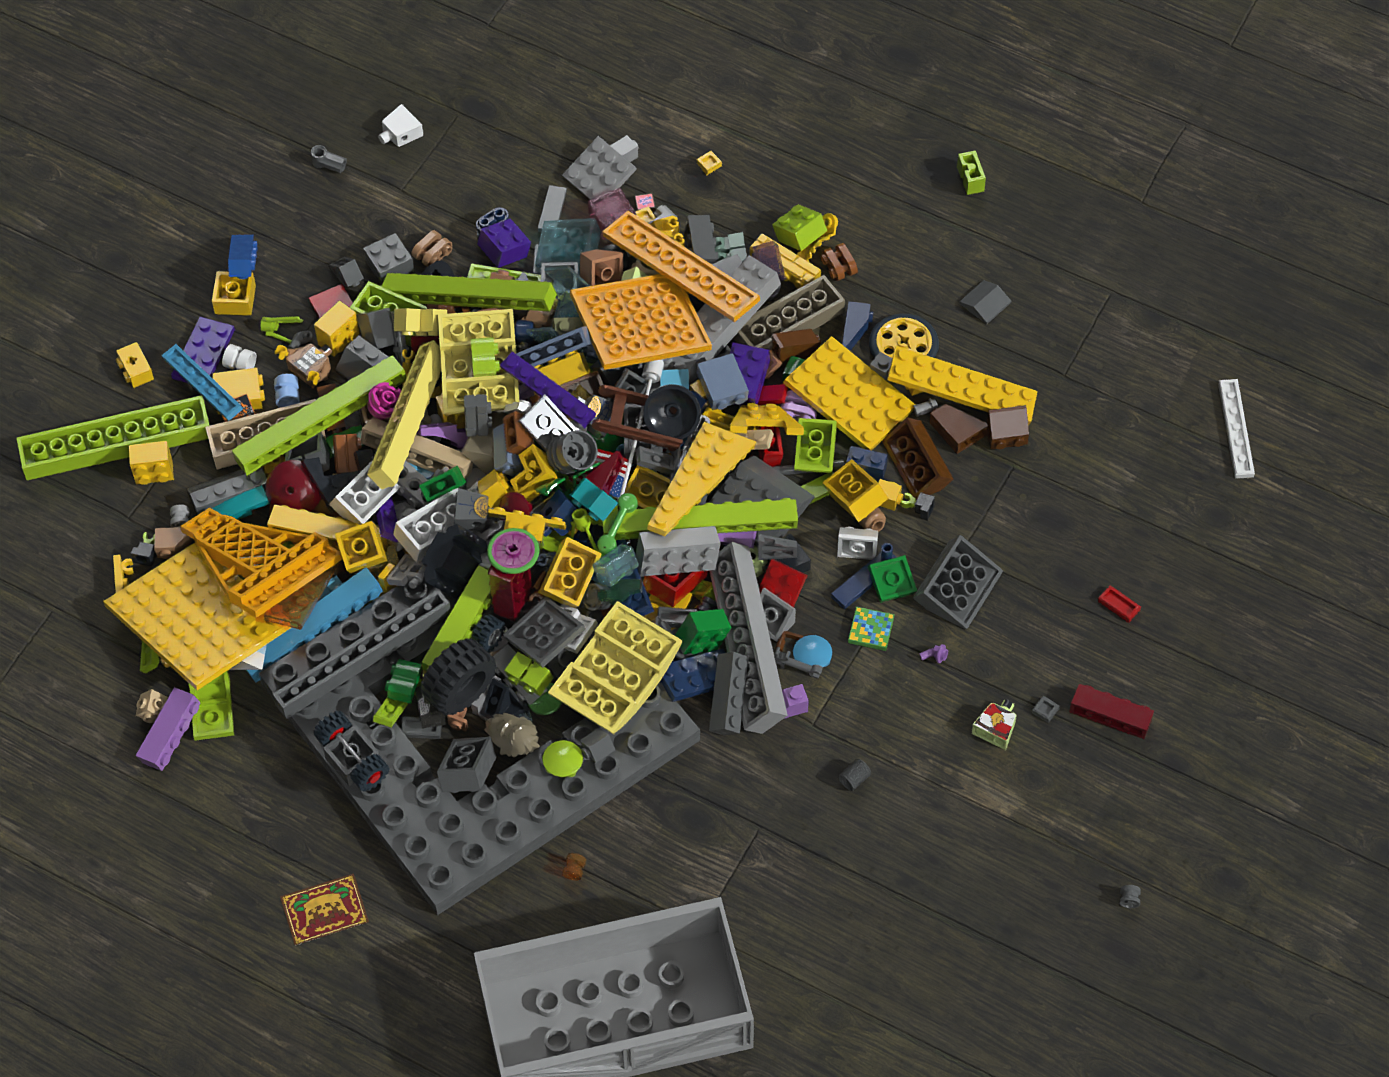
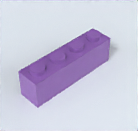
M174 687L138 750L136 757L143 764L163 771L164 767L169 763L173 751L178 747L182 735L189 728L192 717L198 712L200 701L193 694Z

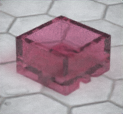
M621 188L588 201V213L602 236V231L627 211L637 216L633 207L630 206L628 199L626 200Z

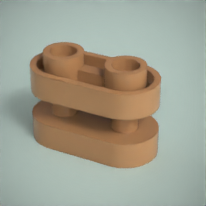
M432 230L414 246L411 254L417 260H422V263L428 267L451 253L452 242L447 238H442L440 233Z

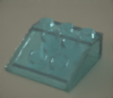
M596 219L544 221L535 266L541 268V263L578 262L580 275V253L598 250L601 229Z

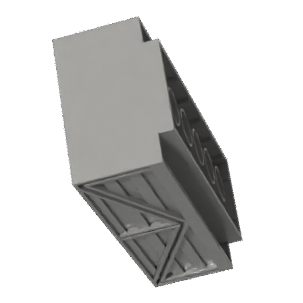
M721 897L474 953L479 985L500 1077H630L753 1048L754 1018Z

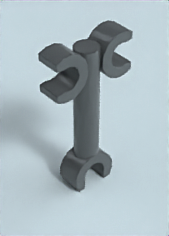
M780 647L776 648L774 658L776 664L780 665V669H784L786 664L809 673L813 678L819 679L823 669L822 666H811L789 657L790 651L783 653L780 651Z

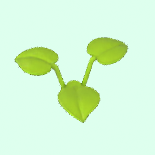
M580 508L572 513L571 535L567 533L561 536L553 530L547 537L543 536V549L549 553L557 552L561 540L566 537L574 539L576 527L581 532L586 531L593 549L599 552L589 528L591 524H598L599 526H603L602 520L595 521L588 515L585 509ZM617 553L608 558L601 555L594 572L612 569L618 561Z

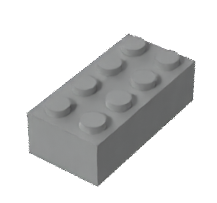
M715 526L671 530L666 536L654 532H640L635 557L640 576L716 570L720 540Z

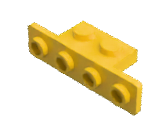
M500 507L488 509L490 517L506 519L504 530L509 528L526 530L539 543H542L545 526L566 530V523L562 522L563 519L551 517V519H545L540 514L528 516L524 515V512L513 510L511 513L506 512L504 508Z

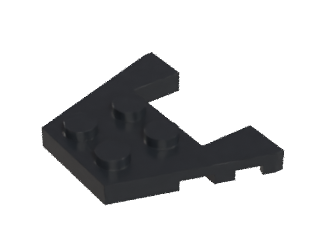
M372 449L354 452L358 471L324 476L319 457L301 461L303 468H306L312 483L314 482L319 489V494L331 514L337 512L329 504L372 461Z

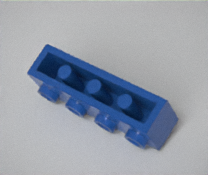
M232 235L228 257L229 277H237L238 279L251 277L252 270H255L257 241H254V235Z

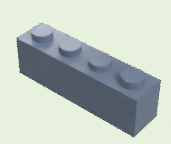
M584 326L516 354L535 367L589 346L592 342L588 328Z

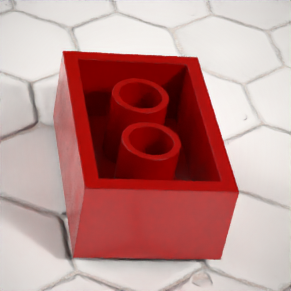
M708 571L644 576L643 584L647 592L669 606L674 607L707 577Z

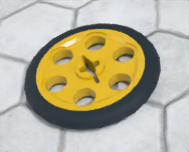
M900 313L888 316L876 324L869 337V347L874 358L880 352L892 358L893 354H886L884 350L890 348L894 351L896 346L935 358L939 349V339L932 325L925 319L912 314ZM899 325H905L907 329L902 331L899 330L897 327ZM920 331L924 335L922 337H916L914 333ZM889 333L892 335V338L885 339L882 335ZM921 346L924 347L926 351L918 352L916 348Z

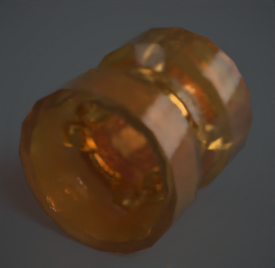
M569 853L566 858L567 865L563 868L562 875L570 880H581L583 875L582 868L585 867L587 859L580 854Z

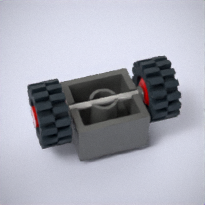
M334 711V713H329L328 717H323L324 720L318 722L319 725H316L313 733L323 745L325 759L348 786L355 783L364 792L371 790L372 787H377L376 784H380L381 780L385 779L389 773L388 770H390L386 762L380 757V752L356 725L352 727L351 722L343 712Z

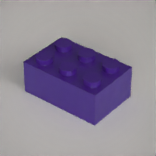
M733 343L730 354L733 353L749 390L748 400L735 405L758 404L770 363L769 350Z

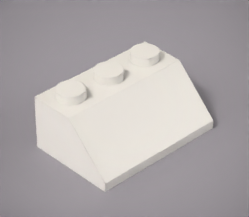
M372 461L329 504L342 518L359 525L365 523L400 488L396 484L393 487L381 490L367 475Z

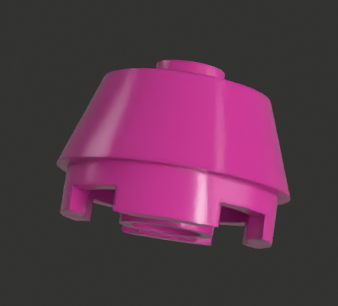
M382 382L374 386L369 392L367 404L371 415L380 420L390 419L401 390L390 386L388 382Z

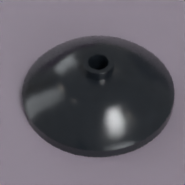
M668 384L655 389L648 396L644 405L643 415L645 423L651 432L682 440L696 430L701 417V408L696 396L690 390L680 385ZM675 407L677 411L672 413L670 408Z

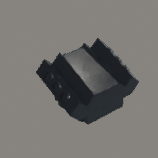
M459 524L448 527L445 533L437 532L421 561L424 567H426L424 570L425 582L453 598L460 597L464 591L463 586L468 584L477 566L483 563L481 554L487 552V542Z

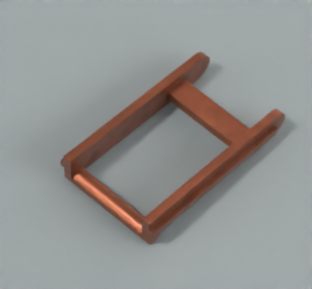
M601 385L599 387V394L614 399L610 422L601 419L593 420V429L665 447L669 451H675L683 443L681 439L621 425L625 402L644 406L649 395L609 385ZM675 407L670 408L672 413L677 411Z

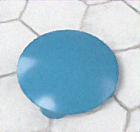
M808 635L796 642L793 656L795 660L808 665L826 667L830 664L832 658V648L826 639L817 635Z

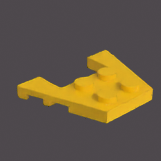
M749 403L742 405L730 424V432L747 433V426L784 427L786 435L804 434V427L780 406L775 404L763 406Z

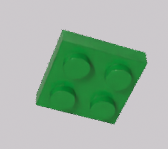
M905 555L868 566L880 603L917 592Z

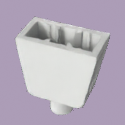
M401 104L382 121L383 133L378 135V138L382 144L391 140L396 146L400 147L423 136L422 124Z

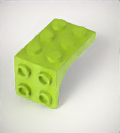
M228 671L199 690H196L189 684L190 694H193L200 701L199 710L192 717L194 740L233 736L234 725Z

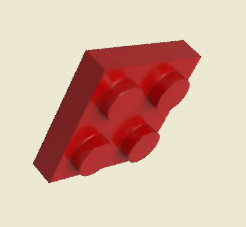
M771 559L759 587V592L761 593L763 588H766L794 608L807 575L775 559Z

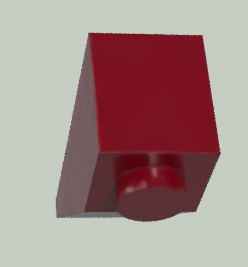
M616 451L585 477L608 495L625 462L621 453Z

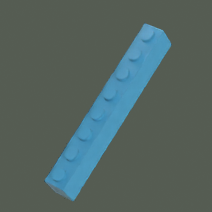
M367 567L290 621L292 628L267 644L262 670L246 671L255 683L260 680L259 672L346 619L355 611L362 609L370 600L379 597L380 593L383 592L380 584Z

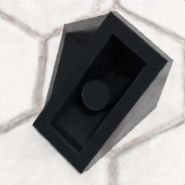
M493 678L480 714L489 719L494 718V714L503 715V713H508L516 716L530 711L509 686Z

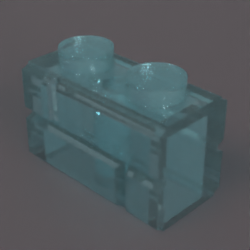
M620 544L593 564L600 584L609 587L615 586L621 578L631 575L633 570L639 566L631 546Z

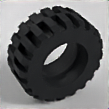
M472 639L459 640L457 643L451 644L449 648L444 649L433 660L434 662L424 674L423 681H421L422 695L445 715H455L457 712L464 711L466 707H470L474 701L480 698L479 696L486 691L487 686L492 682V677L496 673L494 657L477 641Z

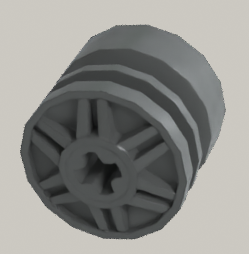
M574 430L556 436L550 441L547 448V459L550 466L556 472L564 475L588 469L594 464L598 453L597 444L594 438L585 431Z

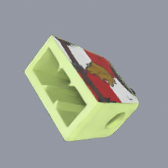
M1004 700L1001 706L991 703L974 722L972 734L1006 750L1016 722L1017 715L1011 712L1014 704L1009 700Z

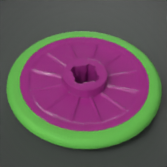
M519 528L505 529L497 533L490 540L487 548L488 559L501 572L508 574L521 573L531 568L537 561L539 544L536 538L526 530Z

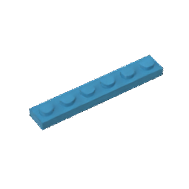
M177 344L162 355L163 359L197 392L203 395L228 421L243 410L241 405Z

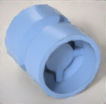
M292 374L277 376L274 379L276 405L282 408L300 403L298 378Z

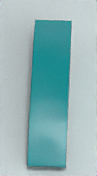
M261 485L228 499L212 509L222 515L232 516L238 520L252 515L251 510L268 505L269 501Z

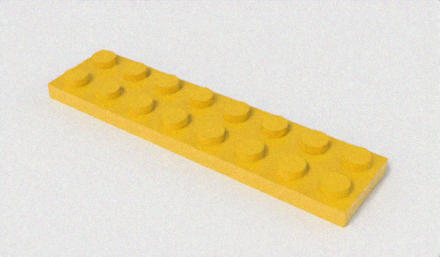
M898 346L894 349L887 378L888 381L985 412L1026 405L1028 425L1032 420L1037 396L1036 390Z

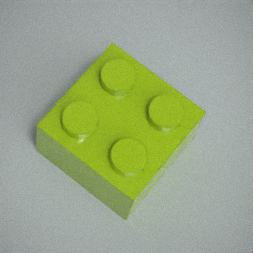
M799 204L772 224L779 242L800 251L827 232L822 214Z

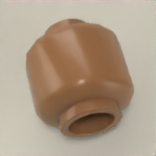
M877 507L867 517L862 519L859 524L864 529L869 528L879 532L885 525L886 517Z

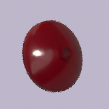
M301 460L284 461L275 466L270 472L266 481V494L273 507L274 505H286L293 509H304L311 512L321 500L320 491L315 483H312L308 471L301 464ZM290 486L294 488L293 493H290L288 490Z

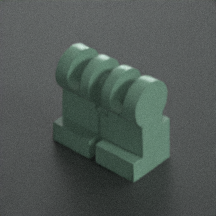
M743 232L729 234L728 237L724 238L716 237L715 252H718L719 255L718 262L735 254H738L742 262L747 258Z

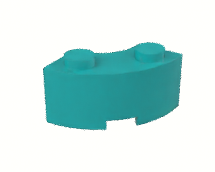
M583 478L569 495L573 498L571 502L579 509L582 506L589 511L588 515L595 521L599 519L604 521L618 504V502L587 478Z

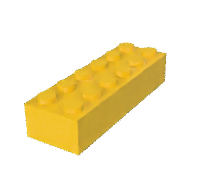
M274 505L267 523L268 528L306 535L316 532L327 538L329 545L339 551L335 533L359 525L341 517L334 518L323 513L316 514L304 509L297 510L286 505ZM376 525L385 554H387V539L381 537L379 526ZM380 563L375 566L382 567L383 563Z

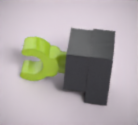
M905 493V499L909 501L901 500V506L904 508L915 507V513L920 514L921 519L928 521L935 507V497L920 493L916 500L910 493Z
M147 532L143 534L144 541L139 543L138 548L133 547L131 555L133 563L152 566L156 555L154 548L155 534L152 539H148Z

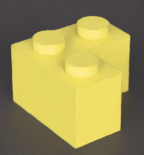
M394 309V331L402 332L401 335H413V332H416V336H427V333L428 336H439L438 315L447 314V310Z

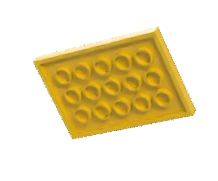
M832 336L784 380V384L827 420L837 421L836 427L866 450L872 451L915 408L913 406L915 404Z

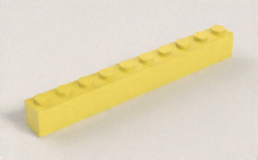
M434 340L419 347L367 473L381 490L397 484L415 435L419 430L421 420L425 415V410L430 403L431 395L435 390V385L440 378L439 375L442 370L439 345Z

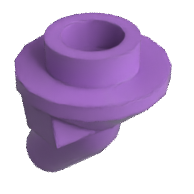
M944 644L940 646L935 645L934 648L921 652L919 655L921 660L934 656L937 663H941L946 660L948 650Z

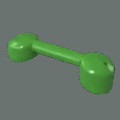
M624 493L619 497L618 505L620 509L608 534L601 536L597 542L598 551L603 557H612L617 552V543L614 537L626 513H632L638 507L637 498L631 493Z

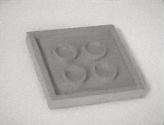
M597 136L562 176L599 208H602L636 171V167L602 138Z

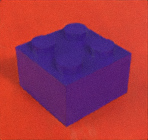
M510 218L482 228L477 245L499 268L527 258L531 241Z

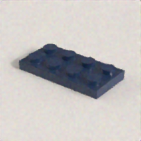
M723 648L678 660L670 664L660 681L672 702L714 691L718 654L726 653Z

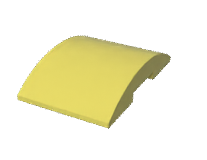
M513 309L439 314L438 325L444 414L465 413V395H487V402H491V411L504 410L506 405L520 402L517 379L501 367L500 372H496L495 376L474 377L471 339L493 337L494 343H498L499 354H495V361L499 360V365L511 352L516 354Z
M618 601L596 628L594 637L575 662H571L548 691L549 695L612 734L621 729L648 699L669 668L682 644L681 639Z

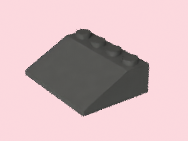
M958 535L948 541L913 599L926 610L966 630L1003 570L963 536Z

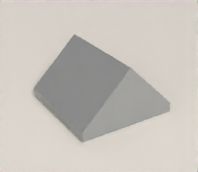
M763 588L760 596L769 636L777 642L781 638L782 633L788 631L795 623L796 609L766 588Z

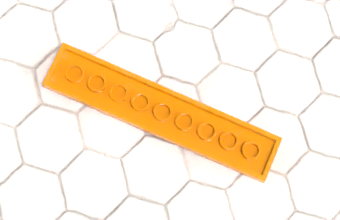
M630 211L624 213L602 231L603 237L733 322H736L760 301V295Z

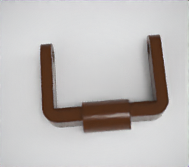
M784 631L781 638L777 641L775 651L777 647H780L781 652L783 651L786 637L799 640L804 636Z

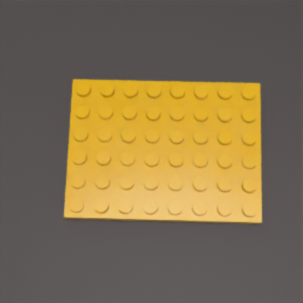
M195 543L104 600V605L196 690H199L292 628L291 622L274 607L256 618L232 604ZM211 559L220 574L229 569ZM236 575L225 583L230 589L241 582L242 579Z

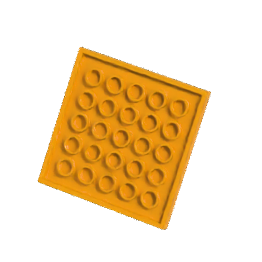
M661 274L570 290V297L583 325L588 328L592 345L604 370L712 350L711 341L686 291Z

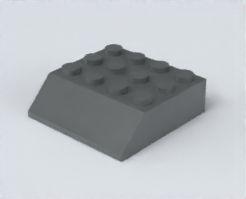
M753 456L737 466L709 503H741L746 500L760 502L764 499L776 501L790 498L791 500L796 499L799 518L815 496L758 457ZM789 529L757 531L754 545L758 546V535L783 538Z

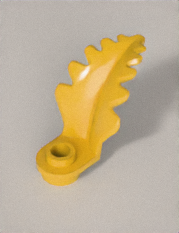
M831 213L823 215L827 232L805 249L798 252V256L809 262V259L812 258V253L816 252L815 248L821 246L823 241L829 240L830 237L836 235L838 219L835 215Z

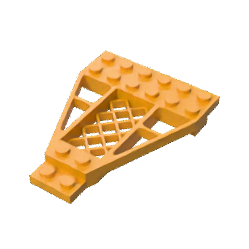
M210 507L181 525L182 533L194 539L197 549L228 600L256 618L343 559L341 552L330 546L328 539L316 532L306 535L242 523L234 517L222 515ZM287 541L298 543L290 549L282 545ZM211 559L229 569L220 574ZM236 575L245 577L244 580L230 589L225 583Z

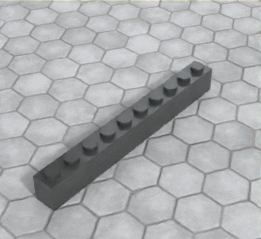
M439 589L273 693L276 707L285 719H288L447 618L451 613L450 603Z

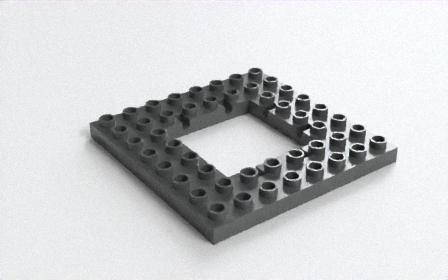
M543 549L542 554H549V552ZM534 564L530 568L532 586L542 571L548 572L549 569L546 566ZM423 577L422 583L414 589L409 586L410 581L405 586L393 588L259 672L261 685L274 700L273 693L438 589L425 582V577ZM439 590L450 603L452 611L460 597L453 598ZM533 597L532 601H526L516 621L495 614L492 602L487 610L484 609L481 615L483 619L484 616L489 614L496 618L500 616L506 625L511 628L536 606L538 600L536 597ZM582 598L579 607L576 609L579 610L580 614L596 619L598 627L604 619L600 610L591 611L587 609ZM551 599V600H552L553 602H555L557 605H559V606L562 605L561 603H559V602H557V601ZM447 618L289 717L288 720L431 908L439 915L700 741V729L677 701L672 702L661 682L658 683L634 716L616 733L608 732L583 715H581L583 718L581 721L562 732L560 741L573 742L582 749L580 740L600 728L609 734L615 751L597 763L590 758L586 759L583 755V763L574 777H557L546 772L543 765V754L546 748L552 744L550 740L496 776L497 780L492 786L487 787L483 784L481 790L471 792L459 801H456L450 792H442L439 778L435 779L431 772V767L396 723L391 728L373 722L374 715L381 706V703L374 695L384 690L387 680H391L392 665H396L398 659L422 664V660ZM594 631L577 654L564 648L544 666L550 670L554 677L552 679L554 683L571 662H575L594 637ZM334 711L343 712L351 722L352 727L356 725L380 752V757L386 762L390 770H388L389 773L386 775V778L382 779L380 784H376L377 787H372L371 790L364 792L355 783L348 786L325 759L323 745L313 733L316 725H319L318 722L324 720L323 717H328L329 713H334Z

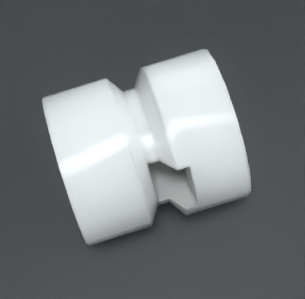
M230 344L224 352L222 364L224 367L232 370L235 368L237 370L254 368L257 355L253 351L248 349L242 351L241 347Z

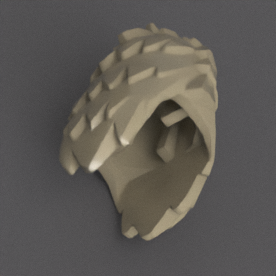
M503 713V715L494 714V718H489L485 721L487 728L484 730L491 737L492 742L501 749V755L507 754L508 757L511 755L513 757L523 754L527 755L529 752L532 753L534 749L540 747L537 743L539 738L536 727L525 717L518 718L514 715Z

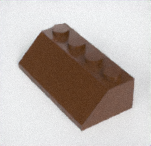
M907 417L882 440L910 493L916 500L920 493L926 495L934 494L941 491L953 480L951 473L920 420Z

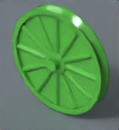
M549 683L547 690L549 691L554 684ZM546 691L529 707L536 714L548 715L558 710L562 702L549 695L548 691Z

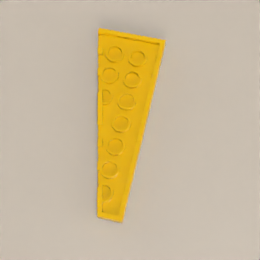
M704 422L648 523L647 530L666 536L684 515H688L690 510L696 504L698 505L701 499L706 494H709L724 479V476L730 470H733L741 459L743 460L751 449L755 448L756 441Z

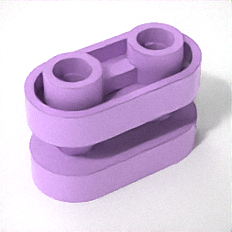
M787 391L785 403L781 405L784 411L797 422H799V418L816 419L817 412L812 406L795 392Z

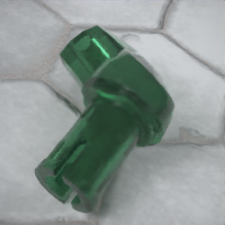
M621 579L609 590L600 589L597 597L599 601H608L612 605H615L617 601L622 603L630 595L642 592V580Z

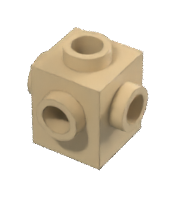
M152 689L140 694L136 705V716L142 718L147 723L155 722L168 697Z

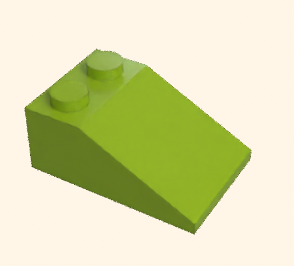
M799 418L798 423L804 427V434L797 435L794 470L832 473L837 421Z

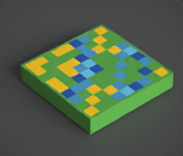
M856 607L848 643L886 651L895 614Z

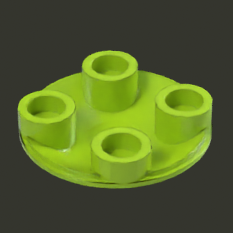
M570 741L554 742L546 748L543 754V765L546 772L557 777H574L583 763L581 749Z

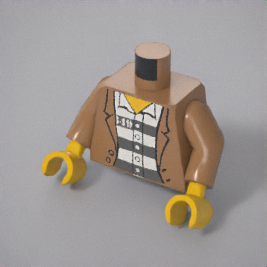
M312 344L295 349H287L283 345L277 346L275 354H279V359L283 360L286 358L288 369L311 388H314L318 382L328 379L331 369L328 356L332 353V349L327 344L323 345L320 349Z

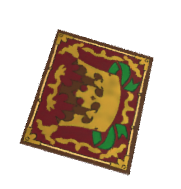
M354 873L280 896L295 945L369 922Z

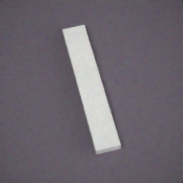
M1238 379L1219 380L1218 385L1235 478L1254 477L1255 473Z

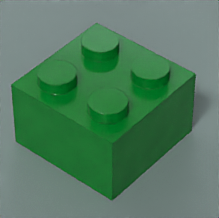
M723 609L689 612L675 636L682 640L680 648L683 654L711 652L718 650L732 627Z

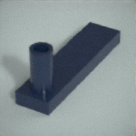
M884 543L881 553L832 592L831 598L845 610L874 586L868 566L897 558L893 554V546L890 543Z

